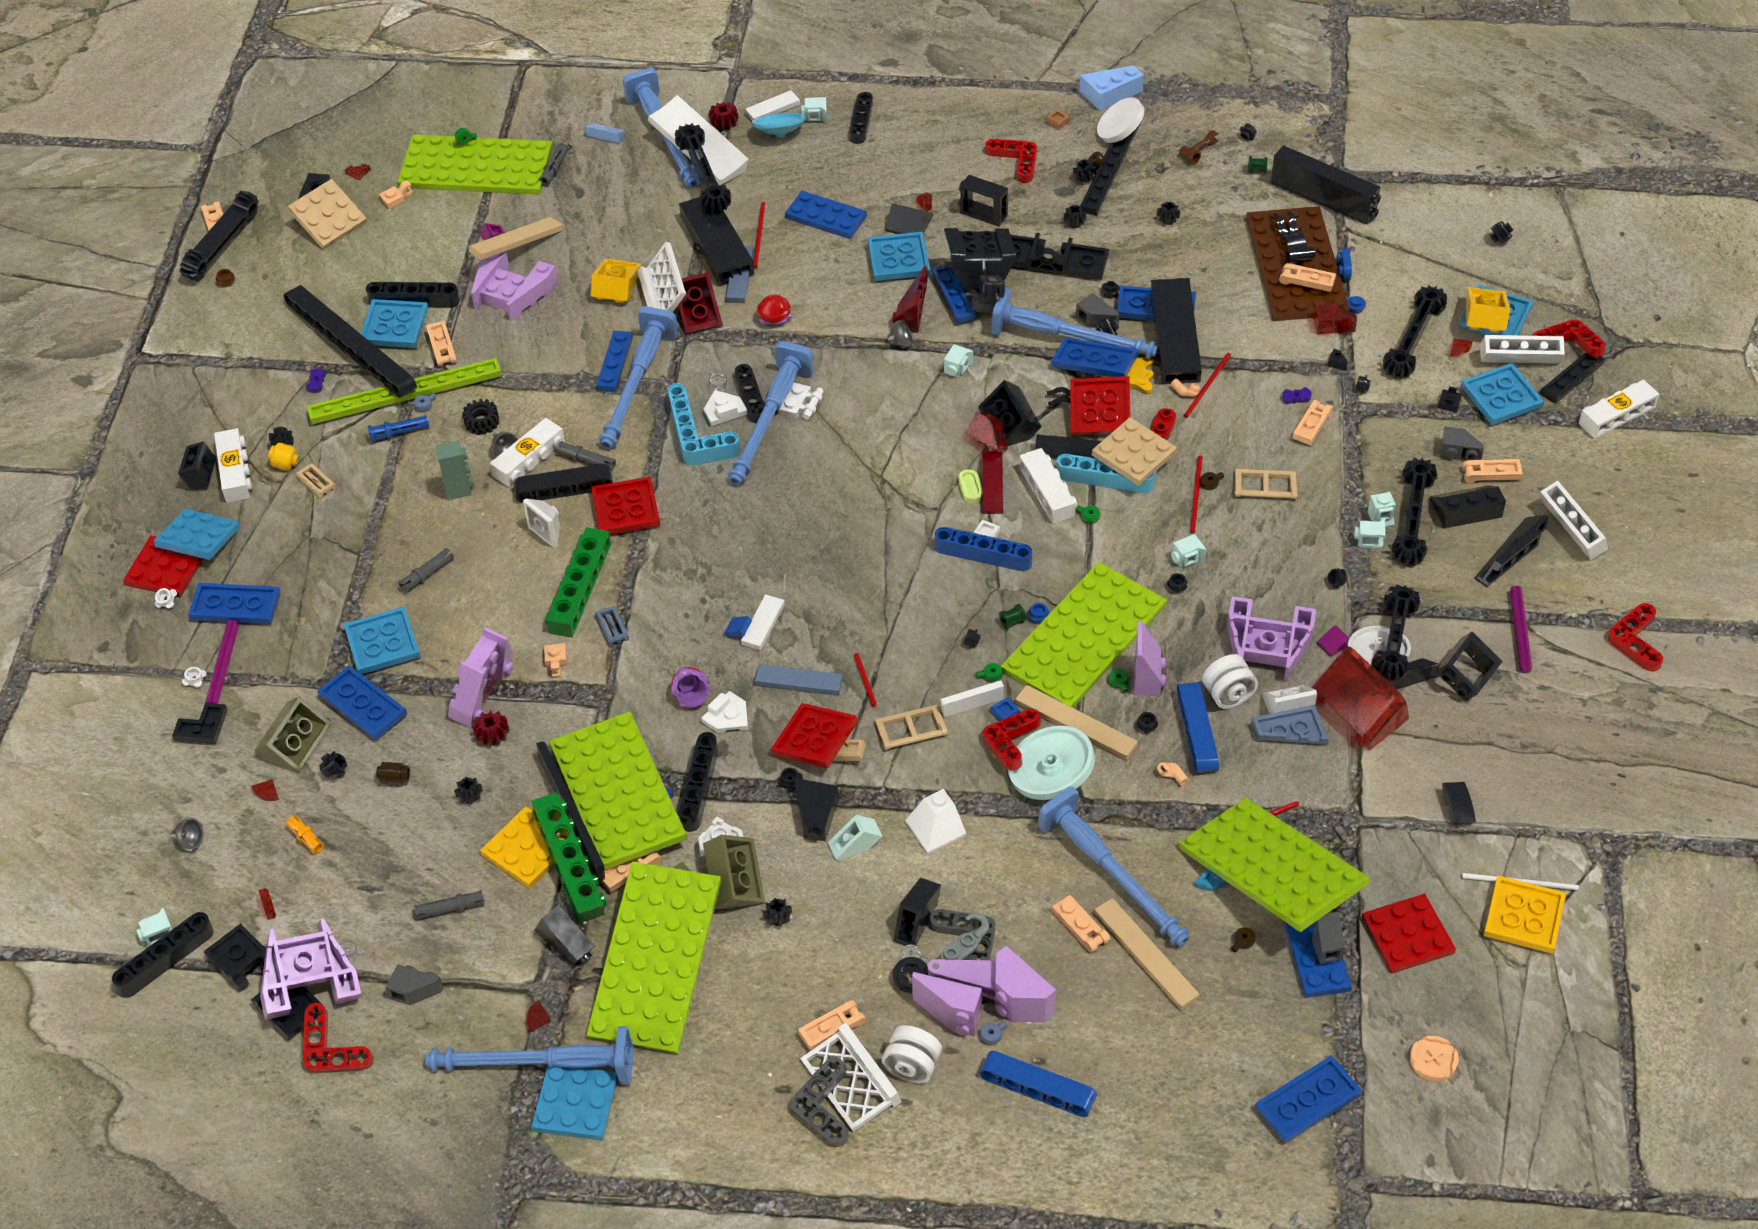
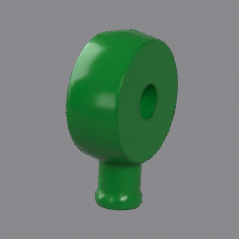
M467 128L458 129L454 135L455 140L462 145L467 144L471 139L477 138V134L471 133Z
M1078 505L1076 511L1081 513L1084 522L1094 524L1099 521L1101 514L1096 506L1090 505L1083 508Z
M989 663L984 667L983 671H977L976 676L977 678L984 677L988 682H997L1002 678L1003 670L999 664Z
M1123 669L1112 670L1108 677L1110 685L1114 688H1121L1124 693L1128 692L1129 687H1127L1129 677L1127 672Z

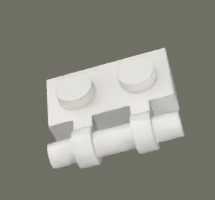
M793 383L781 408L778 409L779 414L795 419L798 418L799 414H803V419L809 420L816 411V405L822 400L823 389L818 387L811 393L810 386Z

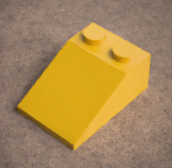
M605 258L592 274L591 296L596 297L598 300L613 299L618 303L628 301L633 294L638 278L637 271L641 267V263Z
M1467 287V326L1474 330L1486 328L1492 332L1506 331L1510 314V305L1506 292Z

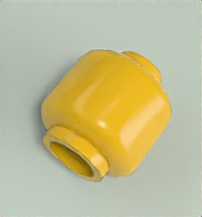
M277 443L275 446L272 445L268 455V461H270L272 467L289 471L292 466L296 467L299 459L295 447L283 443Z

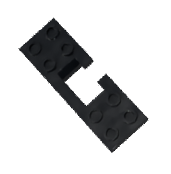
M1036 233L1035 238L1011 235L1016 251V260L1012 267L1103 279L1109 256V249L1073 244V238L1069 237L1067 243L1062 242L1061 253L1059 254L1051 248H1045L1046 240L1040 239V233ZM1044 254H1050L1053 258H1046Z
M240 923L203 952L206 958L239 991H242L249 985L248 979L244 975L260 962L264 965L266 946L264 947ZM304 986L287 990L291 1005L289 1015L268 1019L288 1040L304 1029L306 1008L312 1003L322 1004ZM260 992L255 997H253L251 1001L252 1004L264 1015L260 999ZM317 1009L315 1014H311V1016L316 1019L322 1013Z

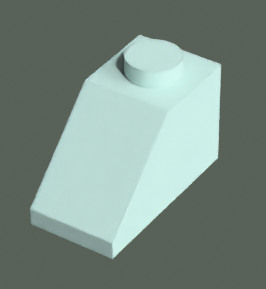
M855 815L828 844L835 859L842 860L868 851L883 836L875 819Z

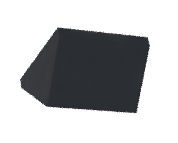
M892 203L886 232L894 234L923 232L924 234L933 217V213Z

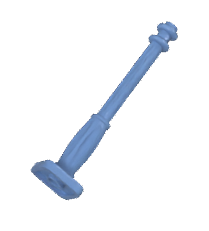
M646 68L630 73L623 78L624 94L629 104L641 102L648 117L662 108L657 98L660 89L658 74L654 68ZM661 133L680 168L679 175L684 179V185L691 188L697 187L700 179L695 167L690 165L685 154Z
M1005 288L1004 297L998 298L993 310V335L999 336L1006 323H1013L1035 331L1053 333L1055 335L1062 333L1093 342L1138 349V356L1139 354L1146 355L1148 360L1157 355L1158 346H1155L1154 341L1148 344L1144 343L1142 338H1138L1136 341L1062 322L1061 318H1056L1039 311L1014 307V305H1011V290Z
M642 306L639 309L638 320L643 337L636 349L631 364L632 371L609 424L603 426L604 433L599 436L600 444L605 449L617 446L618 441L616 438H619L622 434L621 424L641 377L647 372L657 352L660 340L674 341L678 335L676 315L671 311Z
M779 341L776 344V366L780 370L771 384L765 399V407L740 458L733 462L734 469L728 471L729 481L732 484L740 485L746 482L745 474L751 472L750 463L776 410L781 408L783 401L790 392L796 375L803 377L812 376L814 372L813 351L808 347L785 341Z
M1074 787L1067 788L1044 804L1039 812L1038 827L1044 833L1050 832L1057 826H1061L1071 840L1094 860L1097 865H1102L1161 927L1160 934H1168L1170 936L1171 945L1181 947L1189 940L1188 929L1178 926V918H1171L1112 857V851L1108 849L1098 834L1075 814L1079 793Z
M619 1026L616 1044H611V1046H551L548 1050L454 1052L453 1048H448L446 1052L440 1053L437 1048H433L430 1053L426 1054L425 1061L426 1066L431 1067L433 1072L438 1071L439 1067H446L448 1071H452L455 1066L548 1064L550 1068H590L611 1065L612 1068L615 1067L620 1084L630 1085L634 1045L629 1027Z

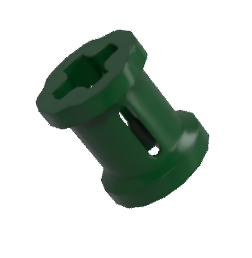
M1249 156L1248 173L1252 171L1267 173L1268 158H1252V156Z
M1016 604L1014 608L1006 612H999V618L1002 625L1008 629L1014 623L1026 621V613L1020 604Z

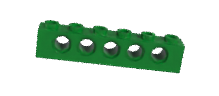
M586 527L583 535L579 536L578 547L572 553L570 565L566 567L565 578L563 581H560L558 594L553 597L552 608L545 616V624H547L550 634L573 638L611 547L609 531Z
M556 792L532 800V813L579 924L603 916L604 906L607 903L604 894L599 893L597 889L599 883L595 873L591 874L589 870L591 867L590 860L581 851L583 849L582 841L579 836L576 837L574 834V822L571 817L568 818L566 815V803L564 799L560 800ZM551 818H558L559 820H557V821H551L550 819H551ZM564 836L566 839L560 840L558 837ZM567 855H573L574 857H573V858H566L565 856H567ZM574 874H581L582 876H581V877H574L573 875H574ZM586 892V893H589L590 895H589V896H582V895H580V894Z

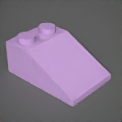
M1138 621L1134 695L1160 696L1161 687H1165V675L1161 674V670H1165V658L1161 657V648L1144 623Z
M913 972V1001L951 1031L962 1036H975L982 1013V988Z

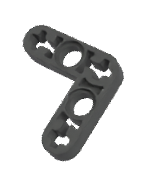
M944 909L934 910L930 915V927L933 931L957 936L977 930L981 926V922L978 919L967 921L965 918L970 913ZM985 916L989 922V930L980 941V943L986 944L988 948L985 951H978L976 949L968 956V960H977V958L990 960L995 937V921L991 917ZM939 918H942V919H943V921L941 922V924H938V923H937V921L939 920ZM950 919H952V926H949ZM961 920L969 923L966 928H959L956 924Z
M838 1057L826 1060L791 1100V1108L794 1113L834 1147L846 1144L849 1134L846 1127L822 1107L820 1103L846 1075V1066ZM838 1066L840 1071L838 1073L832 1072L830 1067ZM823 1074H825L826 1077L829 1076L831 1081L828 1082L827 1079L823 1076ZM816 1082L825 1083V1088L822 1092L815 1093L812 1090ZM800 1101L802 1103L806 1102L811 1110L809 1114L803 1107L799 1108L798 1103ZM818 1114L826 1116V1121L822 1125H815L813 1122ZM830 1125L836 1132L840 1131L842 1134L841 1138H834L832 1132L828 1129Z

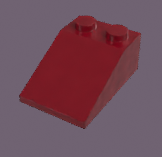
M709 272L682 278L686 295L677 307L686 335L723 326Z

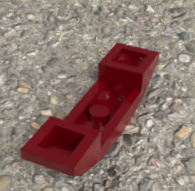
M982 451L983 514H1003L1002 451Z

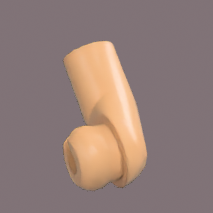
M1178 379L1173 380L1171 383V387L1181 396L1195 397L1199 394L1200 386L1196 383H1191L1190 387L1184 386Z
M1165 762L1158 764L1157 771L1161 776L1175 778L1180 786L1188 783L1189 778L1177 764Z

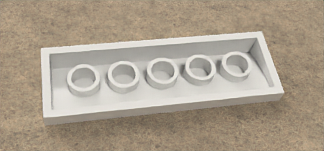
M678 95L664 107L649 115L648 121L675 146V130H678L679 126H685V123L688 125L691 123L700 125V128L705 132V143L702 148L718 185L746 172L748 158ZM683 150L682 152L691 159L688 151Z

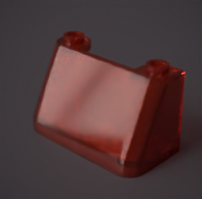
M1350 646L1338 655L1311 687L1317 692L1316 704L1321 703L1325 705L1327 703L1353 728L1355 734L1353 738L1361 747L1365 746L1369 751L1409 719L1407 702L1401 693Z

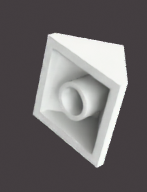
M1300 685L1265 692L1262 695L1269 714L1315 705L1317 692L1313 688Z

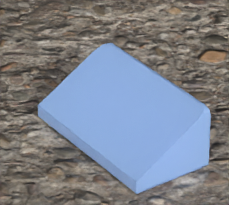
M593 123L586 126L587 137L614 143H620L626 134V130Z

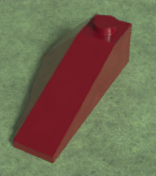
M927 266L922 268L899 302L897 312H893L892 323L904 320L911 333H919L928 283Z

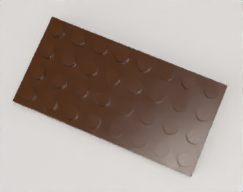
M1320 206L1246 213V220L1273 321L1344 316L1343 310L1348 313L1350 312ZM1287 211H1291L1295 215L1298 232L1304 234L1308 248L1314 247L1315 258L1297 261L1294 265L1335 273L1336 279L1331 292L1292 283L1287 285L1280 283V275L1283 273L1284 265L1287 264L1286 250L1288 246L1286 239L1280 237L1277 219L1272 214L1277 213L1283 217L1288 234H1290V222Z

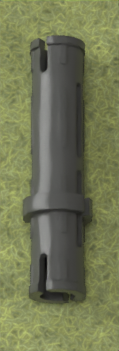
M559 143L550 161L545 164L544 171L539 178V181L542 180V185L548 186L551 179L556 176L558 167L568 151L567 145Z
M561 441L559 446L566 449L557 447V453L570 456L575 461L582 460L594 465L607 463L616 465V459L585 450L580 445L573 446ZM607 464L610 466L611 471H613L615 467L610 464Z
M445 548L421 567L414 568L410 575L400 580L398 585L400 588L404 586L402 591L406 593L416 584L423 583L426 577L454 559L453 553L445 557L450 552V549Z
M482 890L469 894L462 895L459 893L455 897L414 905V909L417 915L416 918L419 920L460 910V912L465 911V908L483 905L485 902Z

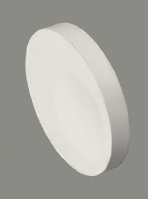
M1132 97L1118 101L1101 117L1097 126L1098 135L1107 143L1118 142L1126 138L1142 121L1144 106L1138 99Z
M1368 626L1353 633L1348 641V656L1351 662L1360 669L1373 673L1371 669L1372 658H1374L1377 650L1386 651L1390 627ZM1403 634L1400 654L1407 656L1409 661L1411 645L1408 638ZM1391 642L1390 649L1395 651L1397 643Z

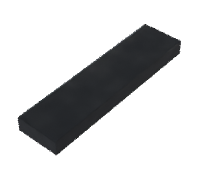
M1585 352L1541 389L1540 394L1556 404L1601 367L1605 359L1601 356H1590Z

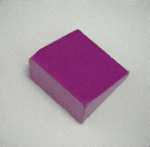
M484 223L480 235L484 241L505 232L501 225Z
M1335 625L1317 643L1332 657L1348 647L1349 638Z

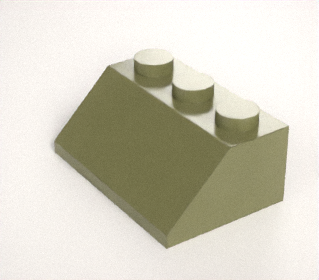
M299 696L285 704L254 751L272 765L299 773L328 730L331 722Z
M721 834L703 843L708 874L721 876L722 879L715 908L731 910L765 903L754 838Z

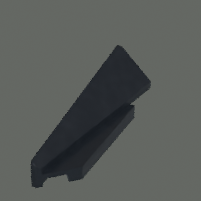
M1037 434L1035 450L1042 448L1046 454L1057 457L1062 454H1071L1095 458L1092 456V450L1102 441Z
M1548 516L1526 517L1478 572L1475 579L1485 587H1488L1539 545L1541 533L1545 531Z
M1424 658L1411 661L1408 664L1409 669L1406 676L1401 681L1397 680L1396 683L1392 681L1386 683L1384 679L1378 680V676L1373 675V673L1345 679V683L1354 698L1371 693L1372 697L1440 677L1435 672L1440 664Z

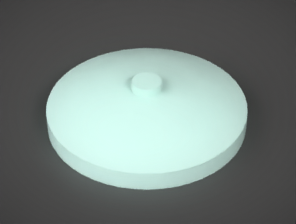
M1070 726L1047 727L1032 733L1018 744L1017 748L1022 754L1023 764L1019 769L1008 770L1014 787L1021 794L1032 799L1049 800L1067 788L1074 787L1077 789L1085 782L1094 767L1095 751L1091 741L1082 731Z

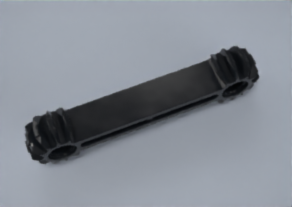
M685 123V126H679L678 130H675V144L680 148V151L687 150L704 189L700 194L702 207L706 211L711 210L712 213L715 211L721 213V210H727V207L731 205L730 189H727L726 185L719 186L702 148L705 143L704 130L700 128V125H694L693 123L688 125Z
M240 191L235 195L232 205L194 249H190L185 253L180 264L181 276L190 281H199L204 277L207 267L246 222L248 223L254 218L259 208L257 206L259 200L256 195L247 191Z
M1428 285L1427 288L1421 286V289L1417 291L1414 305L1418 310L1398 349H1390L1383 357V370L1386 371V375H1392L1393 379L1395 377H1399L1401 380L1403 377L1409 378L1415 371L1416 356L1412 354L1432 314L1440 315L1446 308L1447 294L1444 293L1443 289H1437V285L1435 287ZM1425 314L1421 323H1419L1422 315ZM1412 340L1411 343H1410V345H1409V347H1408V349L1405 350L1406 347H1407V345H1408V343H1409V341Z
M1414 457L1412 461H1407L1402 471L1404 483L1411 485L1405 534L1403 537L1396 536L1391 550L1393 559H1397L1398 564L1405 563L1406 567L1409 564L1415 567L1417 563H1422L1427 554L1426 540L1418 538L1424 489L1425 487L1433 486L1438 474L1436 465L1431 464V460L1425 461L1423 457L1420 460ZM1415 488L1420 489L1419 501L1413 500ZM1411 521L1416 523L1414 535L1409 534Z
M1398 584L1395 587H1389L1383 600L1385 610L1393 613L1386 651L1377 650L1371 662L1373 675L1378 676V680H1386V683L1388 681L1394 683L1397 680L1401 681L1408 672L1409 662L1407 656L1400 654V647L1406 615L1414 616L1420 606L1419 592L1414 591L1413 587L1408 588L1406 585L1400 586ZM1397 615L1402 617L1401 624L1395 623ZM1391 642L1397 643L1395 651L1390 649Z

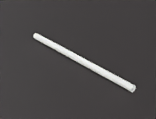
M1462 873V879L1496 882L1497 876ZM1510 878L1548 888L1576 891L1579 889V885Z

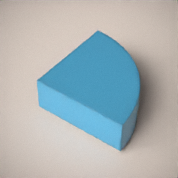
M1209 869L1195 881V887L1206 891L1218 890L1227 884L1224 879Z

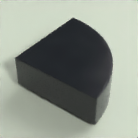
M1333 349L1327 366L1346 371L1347 359L1342 355L1341 351Z

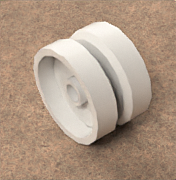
M1237 654L1227 655L1216 660L1205 670L1202 676L1203 684L1211 693L1218 707L1223 709L1233 708L1244 703L1258 688L1256 677L1249 670L1242 656Z
M906 1025L896 1027L889 1040L890 1044L886 1047L882 1056V1064L886 1070L901 1080L917 1084L927 1083L933 1074L934 1064L941 1055L942 1045L932 1034L923 1029Z

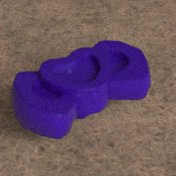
M313 369L310 371V382L306 385V389L311 393H318L322 391L326 373L322 369Z
M1307 387L1293 391L1285 389L1282 399L1286 404L1309 402L1312 393Z

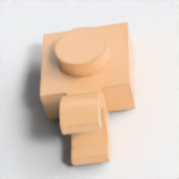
M404 181L398 189L395 186L379 194L380 199L390 209L404 202V197L413 194L410 188L411 184L408 181Z
M565 643L544 645L545 666H551L552 677H561L560 665H567Z

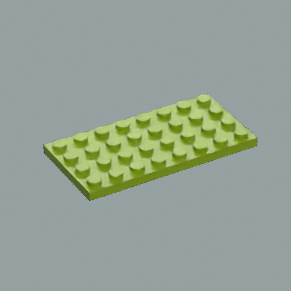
M412 134L397 182L398 188L402 182L408 181L411 184L410 188L540 195L543 185L542 180L539 181V178L544 171L545 164L550 160L553 143L552 141L476 138L462 145L455 140V136Z
M1098 562L1001 665L1003 673L1025 686L1028 685L1074 708L1136 640L1138 621H1142L1147 628L1167 606V599L1105 564Z
M631 711L549 740L575 806L602 859L605 870L687 840L686 832Z
M1244 798L1178 842L1181 851L1299 932L1370 884L1369 876L1248 798Z
M632 861L590 1019L587 1038L616 1043L618 1027L628 1026L634 1047L679 1055L722 880L721 876Z

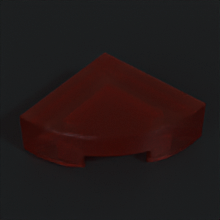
M366 164L356 167L349 166L345 169V174L360 181L371 171V168Z
M924 192L916 198V203L925 211H929L932 209V195Z
M1453 338L1450 356L1458 357L1460 354L1469 352L1473 341Z
M272 779L251 786L253 793L259 799L264 801L279 800Z
M268 889L258 890L267 919L276 918V912Z
M539 1000L528 1010L526 1021L530 1033L551 1021Z

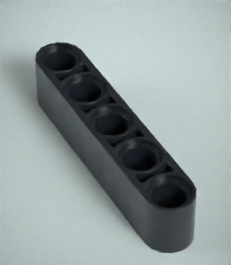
M371 282L366 286L369 304H371L372 299L426 302L429 308H453L460 303L457 286L450 282Z
M607 464L521 476L514 480L515 498L518 502L523 503L525 499L542 501L592 493V486L613 483L611 468Z
M711 732L701 733L697 738L679 808L680 821L687 832L696 831L701 825L718 756L717 738Z
M204 912L192 914L116 970L112 975V982L119 996L122 998L134 996L208 941L214 933L208 915Z

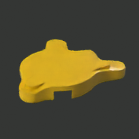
M1146 356L1136 359L1127 375L1130 376V389H1137L1145 394L1152 392V384L1149 381L1153 378L1154 372L1147 369L1154 364L1153 357L1150 360L1146 359Z

